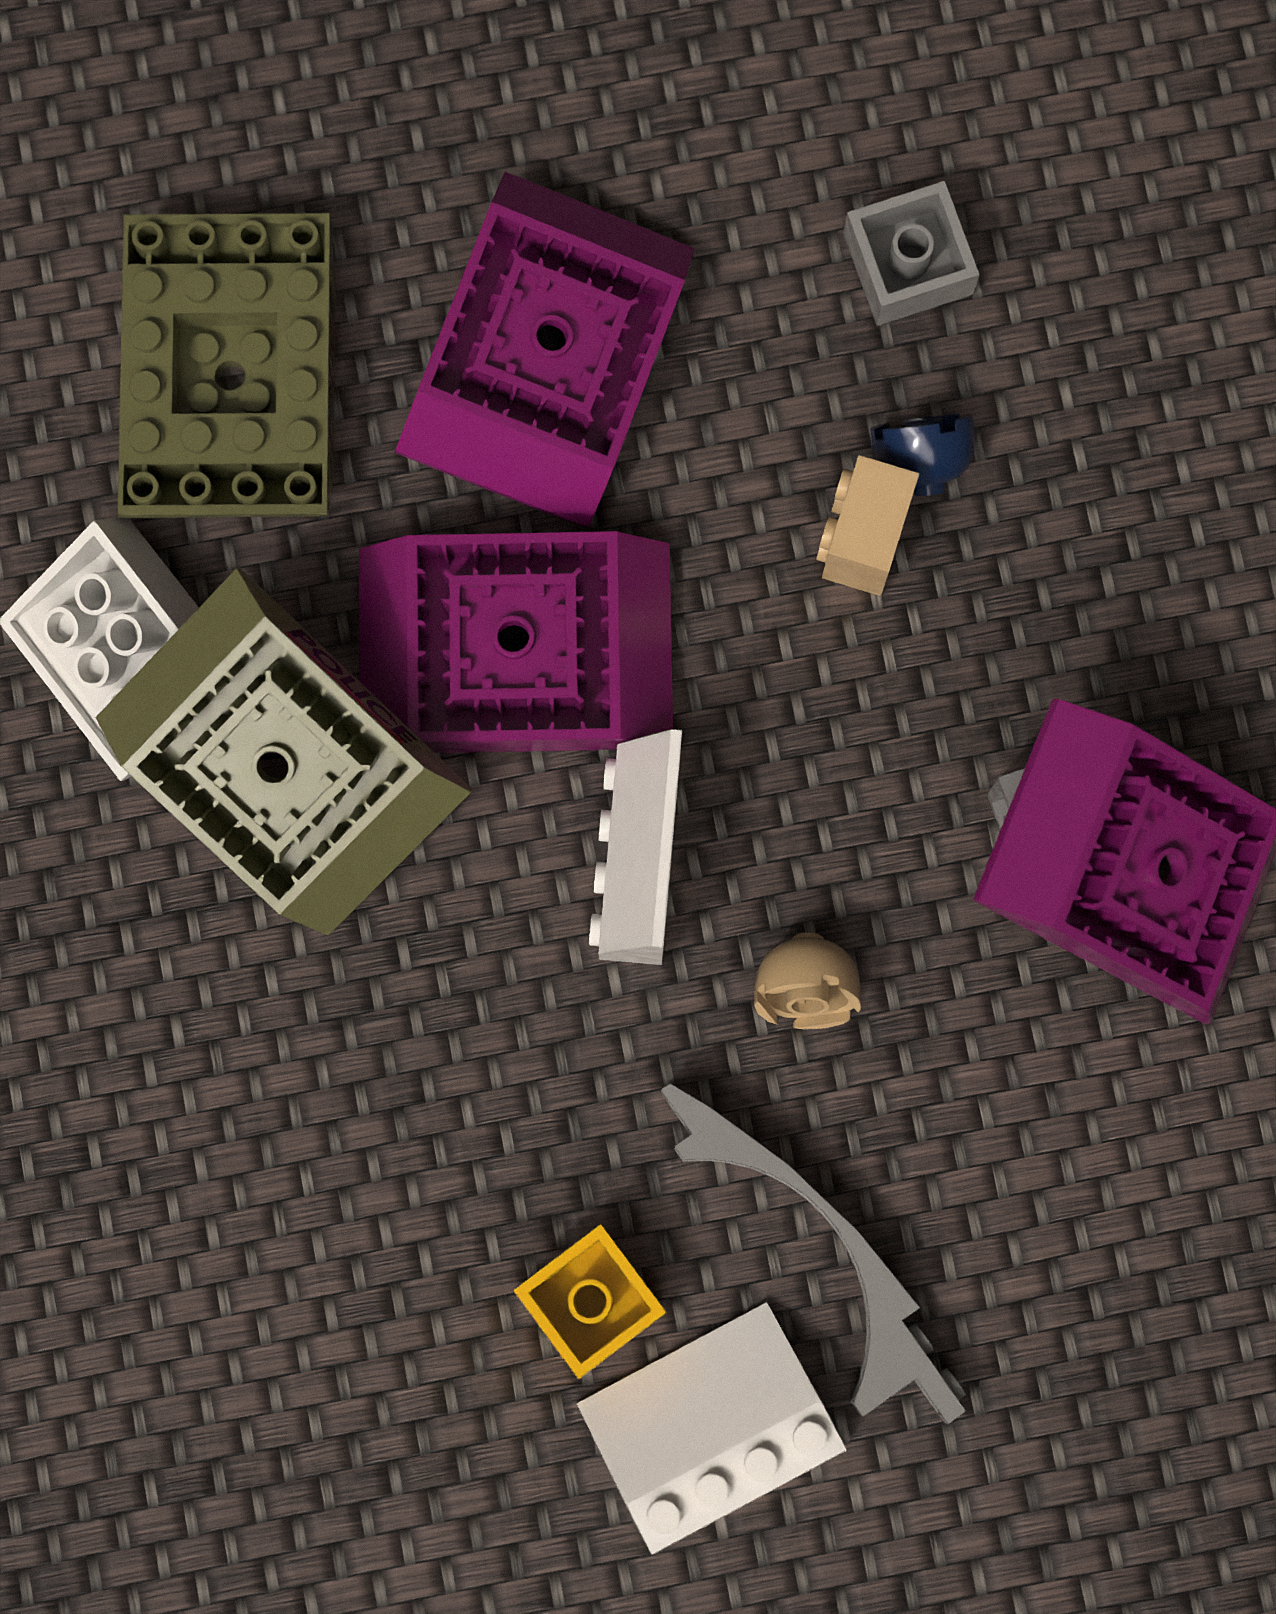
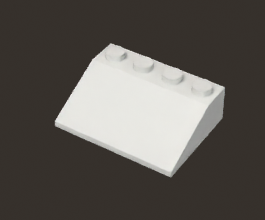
M118 517L94 520L0 618V625L118 779L124 781L131 777L121 767L95 717L199 607L129 518Z
M671 729L620 743L617 745L616 759L606 758L603 789L613 790L612 810H601L599 841L608 842L607 862L596 863L594 893L604 894L602 915L592 914L589 937V945L599 946V960L662 965L682 730Z
M767 1302L577 1403L651 1554L662 1550L846 1451L820 1398Z

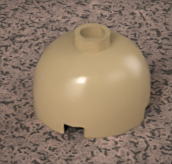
M800 933L795 935L792 939L786 940L768 951L757 970L754 987V1006L757 1014L768 1022L777 1025L778 1015L785 1018H797L793 1022V1028L822 1029L848 1022L850 1020V1010L855 1009L858 1013L861 1010V985L856 964L848 952L834 942L825 940L819 934Z

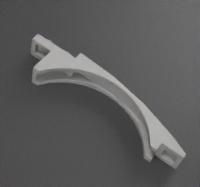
M672 1084L661 1089L662 1096L690 1134L689 1137L674 1146V1150L683 1162L709 1161L727 1163L749 1168L770 1176L805 1198L823 1215L842 1241L858 1276L866 1317L864 1358L859 1379L850 1400L858 1414L865 1416L913 1380L944 1423L949 1424L966 1412L958 1401L966 1395L960 1384L947 1368L939 1373L927 1357L934 1348L917 1324L914 1323L907 1328L902 1321L920 1307L862 1235L787 1163L715 1110Z

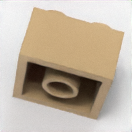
M858 455L854 471L843 469L831 511L840 514L838 520L828 517L816 559L825 563L823 579L881 596L919 473Z

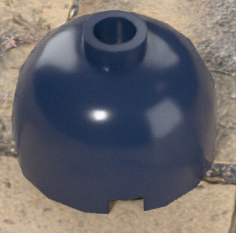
M960 414L912 418L904 420V423L899 428H890L889 423L879 424L870 428L875 460L919 473L914 496L944 493V483L959 478L967 470L975 451L973 414H967L961 418Z

